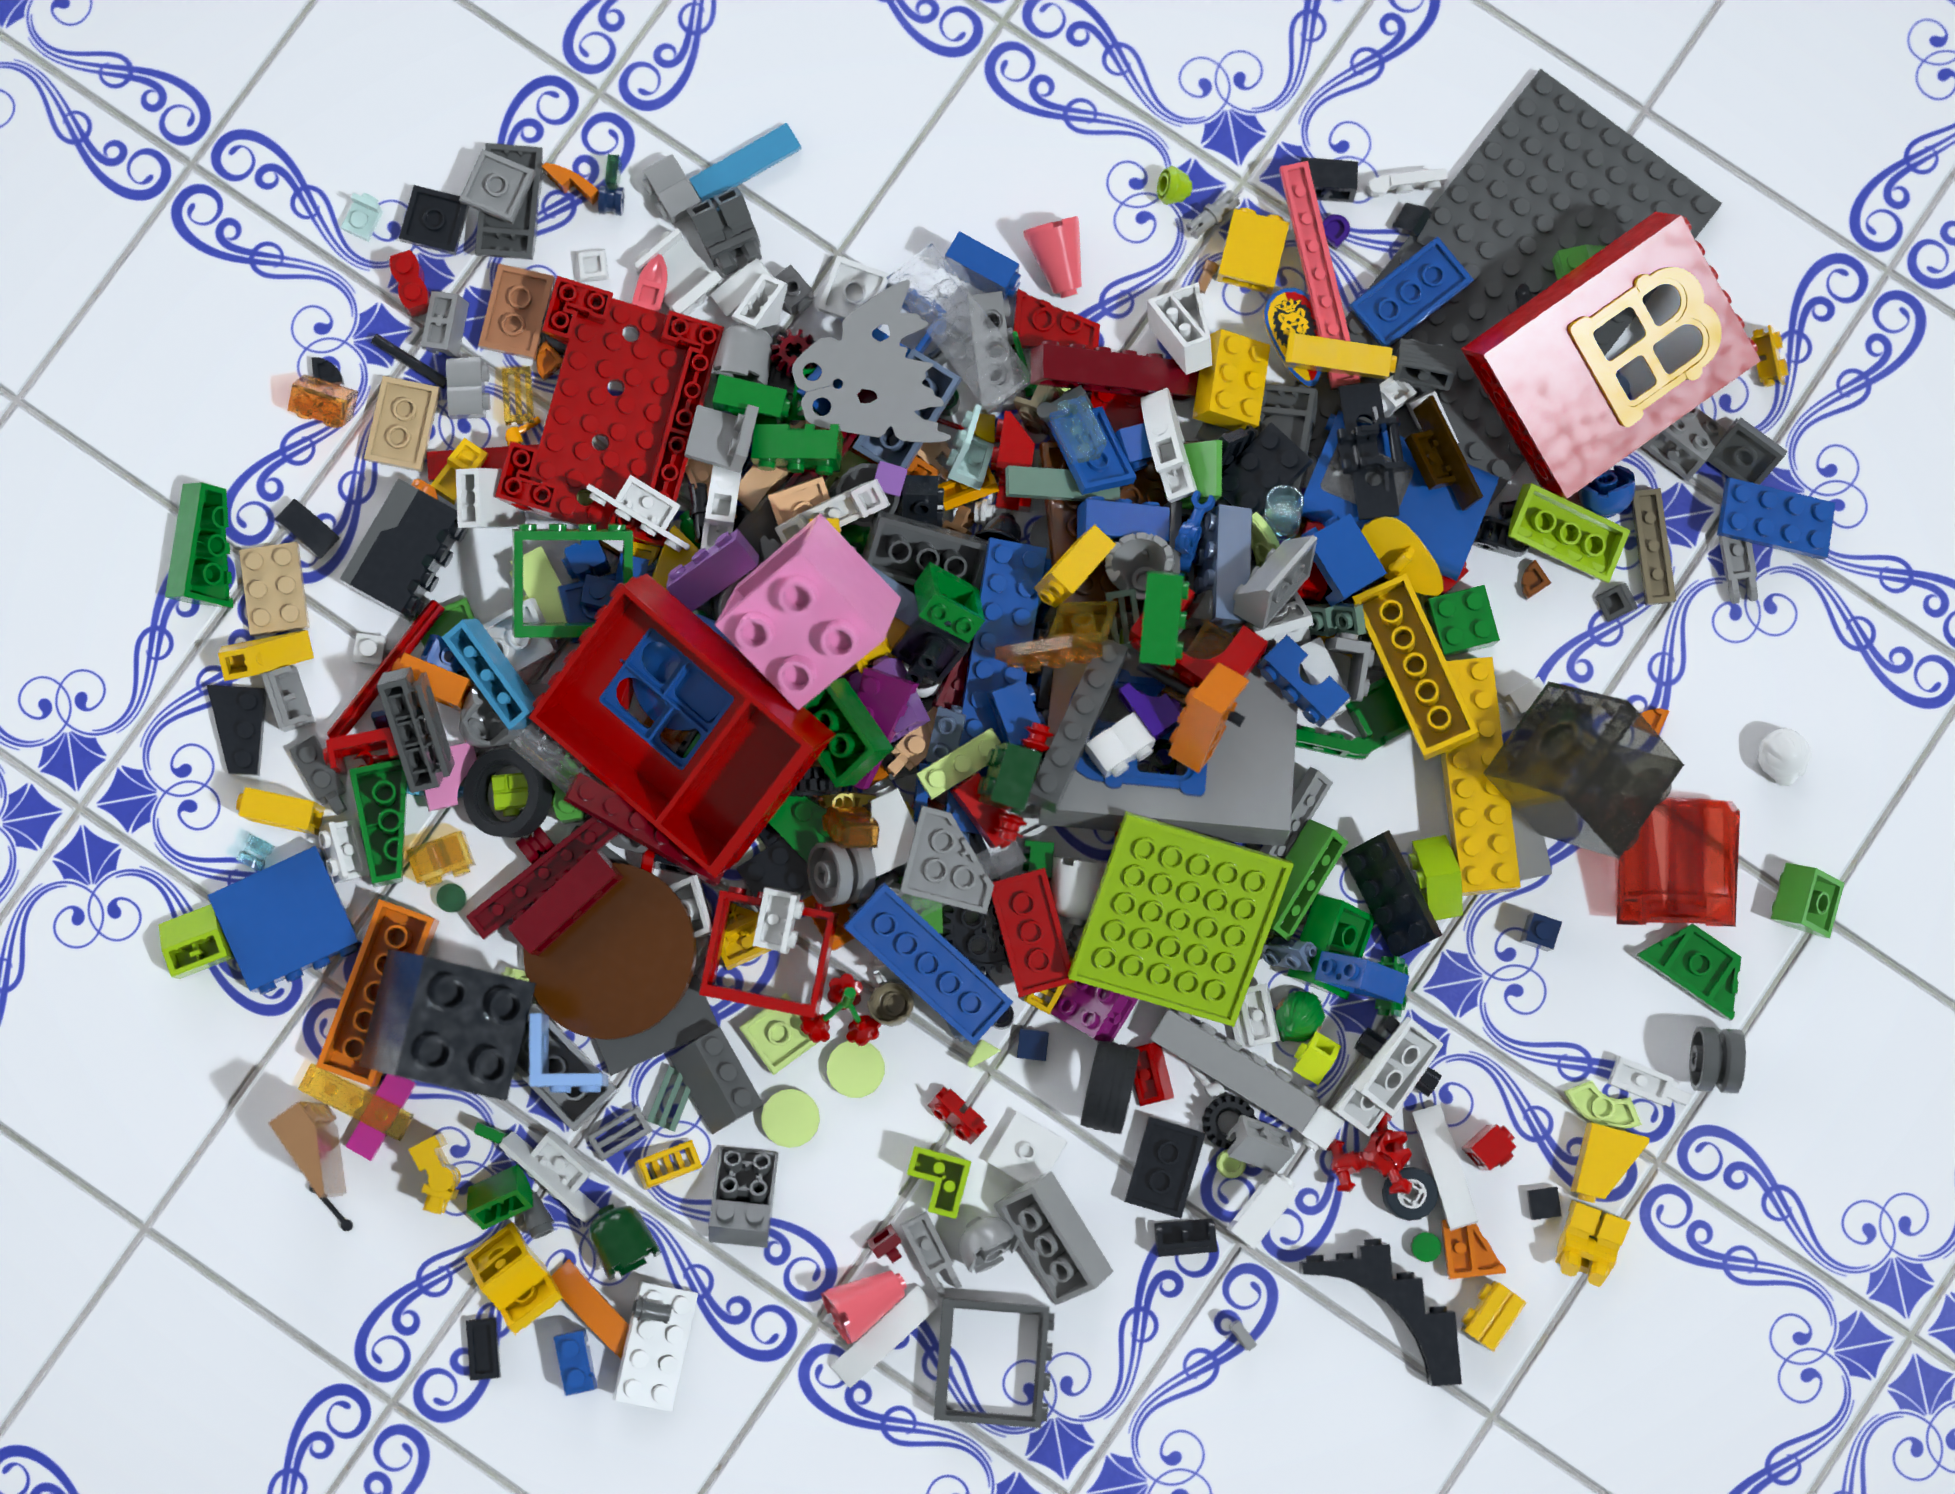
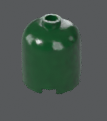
M612 1203L597 1211L599 1217L593 1220L589 1227L588 1235L608 1280L615 1278V1272L619 1271L620 1275L624 1276L647 1264L645 1257L651 1253L654 1257L661 1253L657 1242L637 1209L628 1205L615 1208Z

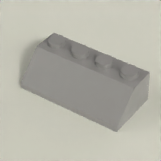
M1052 1171L1029 1181L994 1204L1002 1220L1010 1225L1020 1239L1019 1247L1055 1305L1096 1289L1114 1272Z

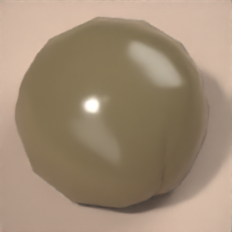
M887 982L874 989L870 1000L867 1001V1007L871 1017L878 1023L893 1027L901 1025L910 1017L914 1007V1000L909 989L901 983Z

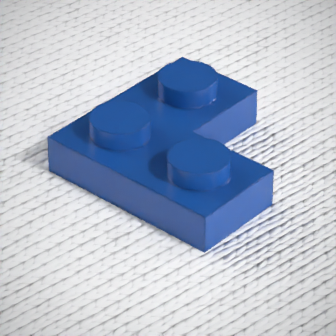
M623 553L619 556L614 580L586 574L580 605L601 609L604 605L608 606L613 599L610 596L611 592L619 583H623ZM633 556V577L638 578L647 573L648 559Z

